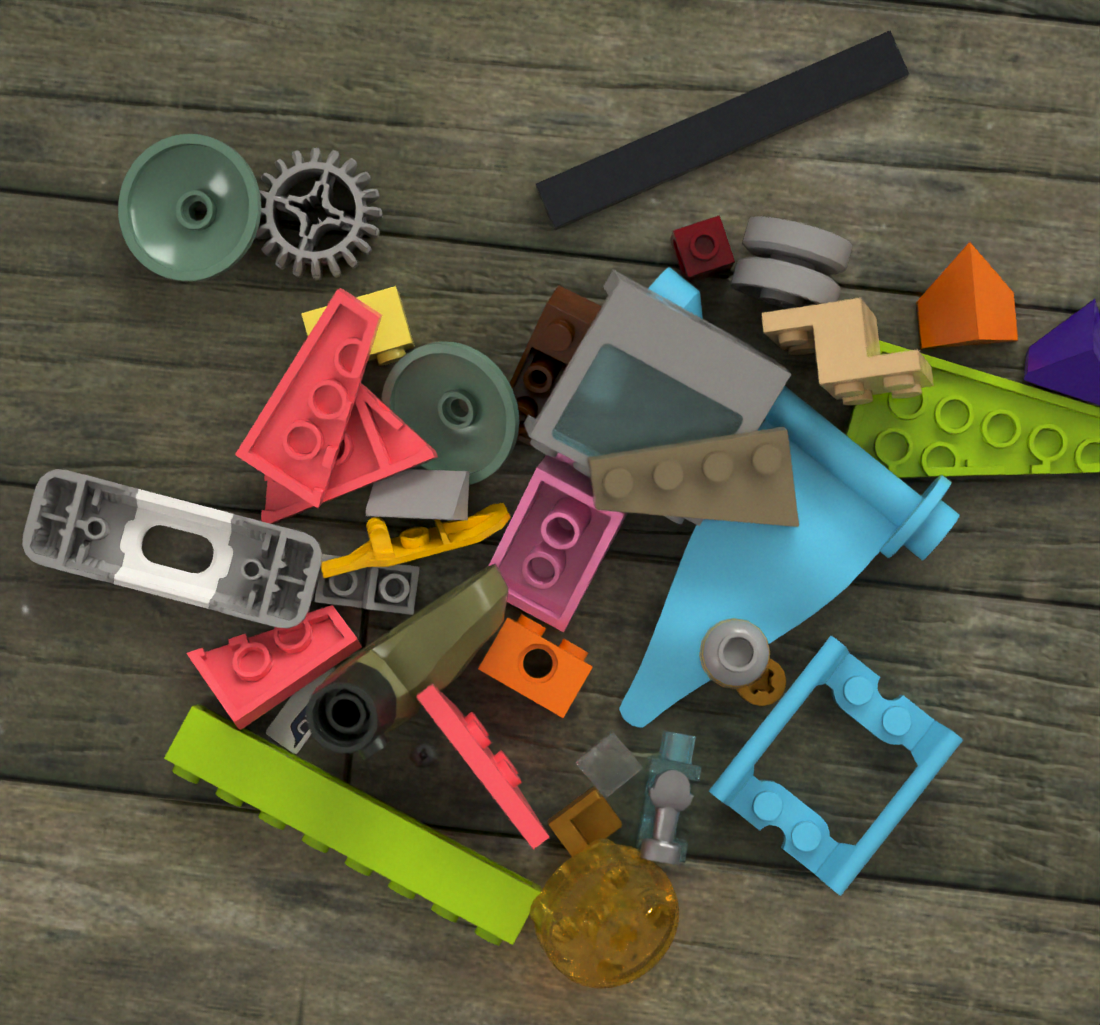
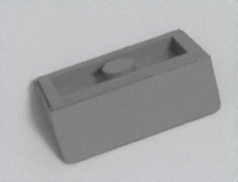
M408 469L373 484L366 506V516L468 521L470 471Z

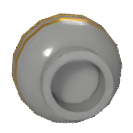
M731 618L719 621L707 631L701 641L699 656L703 670L712 681L725 688L740 689L751 686L763 676L769 665L770 649L768 640L759 627L748 620Z

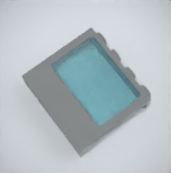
M612 270L603 286L609 296L538 418L535 419L528 415L524 422L528 436L532 438L530 444L534 448L553 458L558 453L574 460L573 467L590 477L587 457L758 431L790 378L791 373L780 361L619 272ZM665 516L666 518L678 524H682L683 521L686 519L700 526L702 521L704 520L698 518Z

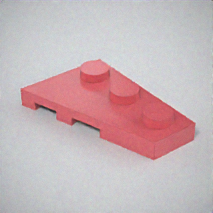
M330 605L309 612L306 618L297 626L291 628L275 627L273 630L249 638L246 634H242L228 639V645L207 652L200 648L186 654L240 731L355 653L362 646L334 606Z

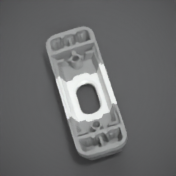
M62 469L49 471L39 479L22 538L25 554L31 561L39 565L277 628L297 626L306 618L310 610L323 556L320 544L313 536L307 533ZM157 525L198 534L207 538L212 543L214 549L213 559L210 566L200 573H190L149 561L144 556L142 551L143 538L150 528Z

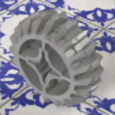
M319 148L311 149V162H304L300 151H293L292 159L295 166L288 169L284 161L278 159L275 161V166L281 175L277 179L268 173H264L261 176L262 181L271 189L269 193L260 190L261 203L266 205L265 208H261L260 221H265L266 223L259 226L255 237L256 239L271 237L262 247V251L266 256H271L281 250L275 262L276 266L281 270L286 268L292 260H295L293 265L295 277L301 278L306 271L307 265H311V273L314 280L322 279L323 265H329L332 275L335 278L341 276V269L337 263L338 261L345 258L347 264L352 269H355L359 264L352 252L356 248L365 255H369L372 252L369 244L362 240L364 235L371 238H378L380 235L379 228L367 223L368 220H378L383 217L381 208L367 206L380 198L377 189L362 191L371 181L368 172H362L352 178L358 166L354 159L350 158L341 168H338L340 154L336 150H332L329 153L326 163L322 162ZM320 177V180L315 182L312 191L302 197L285 196L299 182L309 178ZM335 181L344 185L354 196L356 205L355 218L345 215L343 211L332 206L334 196L332 189ZM322 202L324 211L332 218L327 217L323 222L318 218L319 224L313 225L307 214L301 210L307 211L310 207L315 210L314 205L321 204ZM279 210L288 213L290 217L300 220L299 236L301 240L298 248L292 246L283 238L278 223ZM327 232H349L336 246L324 251L313 252L314 246L318 247L321 237Z

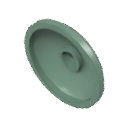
M180 134L162 139L139 155L124 178L118 202V217L122 235L137 260L160 276L183 282H198L217 277L242 259L257 234L261 218V196L253 171L243 157L233 148L209 136ZM205 204L207 214L202 220L198 221L195 217V210L199 205Z
M447 341L433 342L422 345L407 353L390 371L383 387L381 401L435 449L438 458L411 469L470 471L469 485L488 478L504 465L517 441L519 411L514 392L507 378L487 356L464 344ZM459 399L466 402L468 412L460 408Z

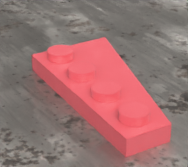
M342 288L337 289L235 454L316 508L322 505L382 318V314Z

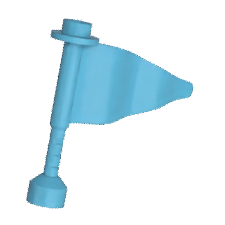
M671 267L665 269L648 288L703 319L700 291ZM784 386L758 430L785 427L788 430L799 527L704 519L700 526H695L677 568L643 661L619 708L623 719L632 726L643 728L677 701L711 680L702 668L699 653L701 641L705 634L719 621L731 618L748 620L760 628L767 638L768 644H770L833 600L850 585L879 552L890 558L903 545L919 559L924 560L942 541L960 517V514L941 500L952 482L943 475H940L920 496L794 392Z

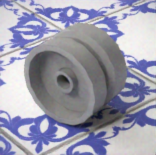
M763 216L749 218L742 245L757 257H745L737 261L730 287L749 297L788 309L838 301L841 287L831 277L826 275H835L846 270L853 246L848 240L817 227L794 221Z

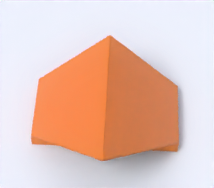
M969 242L916 301L920 350L1018 341L1014 292L973 244Z

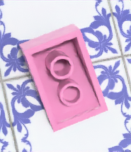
M558 453L555 458L546 455L537 466L489 566L496 563L509 588L508 603L564 632L628 513L596 510L593 502L590 477L573 467L574 460Z

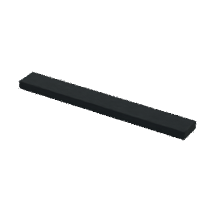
M887 31L536 183V188L554 229L557 230L908 78L910 74L891 31Z

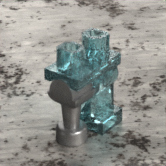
M663 730L658 756L648 754L646 770L651 774L646 782L635 845V853L640 855V858L669 864L685 863L688 842L676 838L680 811L685 810L693 799L688 779L699 781L702 766L692 762L696 739L692 735Z

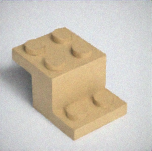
M861 298L761 313L763 332L782 350H788L790 355H805L816 352L819 384L836 400L843 399L844 405L870 403L873 401L872 395L892 392V398L915 397L922 394L921 388L934 386L932 367L919 350L880 354L876 316Z

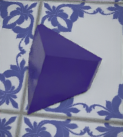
M1095 299L1029 347L1025 358L1024 381L1100 405V313Z

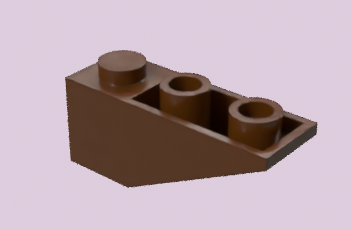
M558 285L546 303L509 383L514 392L519 411L517 440L532 446L530 444L532 438L528 436L524 426L528 415L535 419L538 418L602 306Z

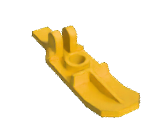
M504 503L492 504L469 516L468 521L451 520L442 523L440 519H434L436 527L429 529L413 527L403 531L399 537L391 539L385 521L380 517H372L366 524L369 541L349 555L323 561L321 565L323 577L328 578L366 567H389L476 544L501 530L510 520L511 515Z

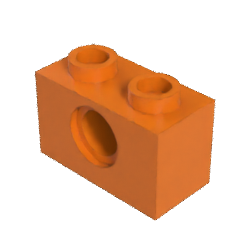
M523 614L520 615L517 622L508 617L478 669L564 718L593 668L592 665L584 661L588 652L564 638L559 646L545 639L542 635L546 628ZM542 649L549 653L553 663L551 670L546 675L535 677L525 670L524 657L529 651Z

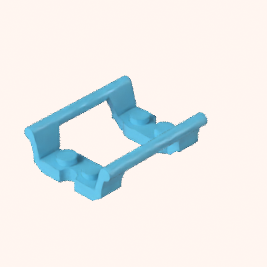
M830 636L710 788L709 792L721 802L731 807L758 830L769 825L779 827L784 835L782 849L841 896L958 748L963 739L946 726L935 721L904 695H899L892 700L884 699L878 691L880 676L850 654L841 642ZM823 684L831 688L834 702L840 709L878 739L888 744L903 745L911 751L917 764V768L856 845L838 843L830 837L827 823L821 816L782 785L772 780H758L753 776L755 763L814 688Z

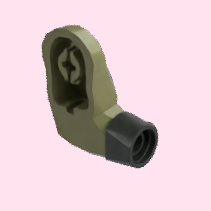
M496 563L466 579L352 655L325 678L320 686L316 687L310 697L306 716L307 725L313 738L322 747L335 753H354L358 751L363 759L372 756L389 743L384 734L402 726L419 713L422 704L416 698V695L431 684L440 691H443L463 673L475 654L504 621L509 588Z

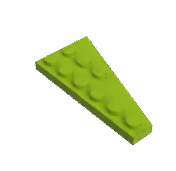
M879 340L881 355L911 351L910 349ZM923 353L921 354L932 367L934 386L921 388V395L910 398H892V392L872 395V402L853 406L845 435L898 478L939 477L940 475L944 477L1100 473V407Z

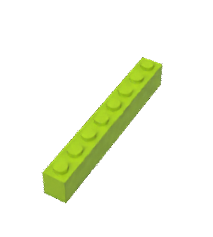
M201 704L191 707L164 757L167 761L175 764L172 772L179 777L198 784L200 779L218 787L215 795L237 807H241L243 802L261 810L258 817L267 824L280 830H284L286 825L304 833L301 840L310 847L323 853H327L330 848L347 856L344 863L353 870L366 876H371L373 871L390 879L388 887L396 893L412 900L416 894L434 903L431 907L433 912L457 923L459 917L477 926L474 931L475 934L494 945L500 946L503 940L512 945L514 944L541 893L540 885L250 730L243 728L239 731L233 721Z

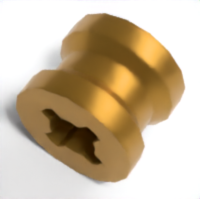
M769 658V665L758 681L751 686L736 690L743 699L753 705H771L779 700L785 691V672L777 662Z

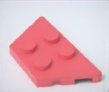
M362 383L352 408L322 504L438 458L435 449ZM267 475L264 476V481H267L265 510H262L261 513L262 522L274 524L315 507Z
M433 684L416 695V698L533 850L549 838L548 833L518 787L522 781L517 775L519 774L517 769L502 750L495 755L488 747L492 744L488 738L489 733L475 714L470 712L464 716L459 708Z

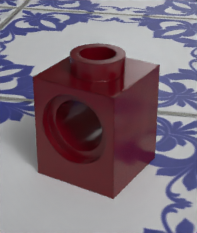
M720 215L673 230L670 241L682 277L689 283L729 271L733 267L735 260Z

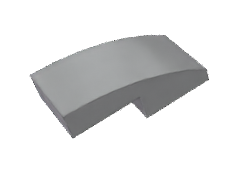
M323 554L322 562L342 556ZM403 564L389 567H366L328 578L323 577L322 569H320L312 602L413 615L420 567Z

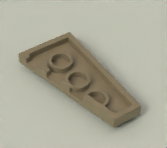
M785 427L587 457L593 502L596 510L799 527L788 430Z

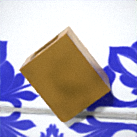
M595 785L548 819V825L577 864L591 855L596 845L622 826L621 820Z

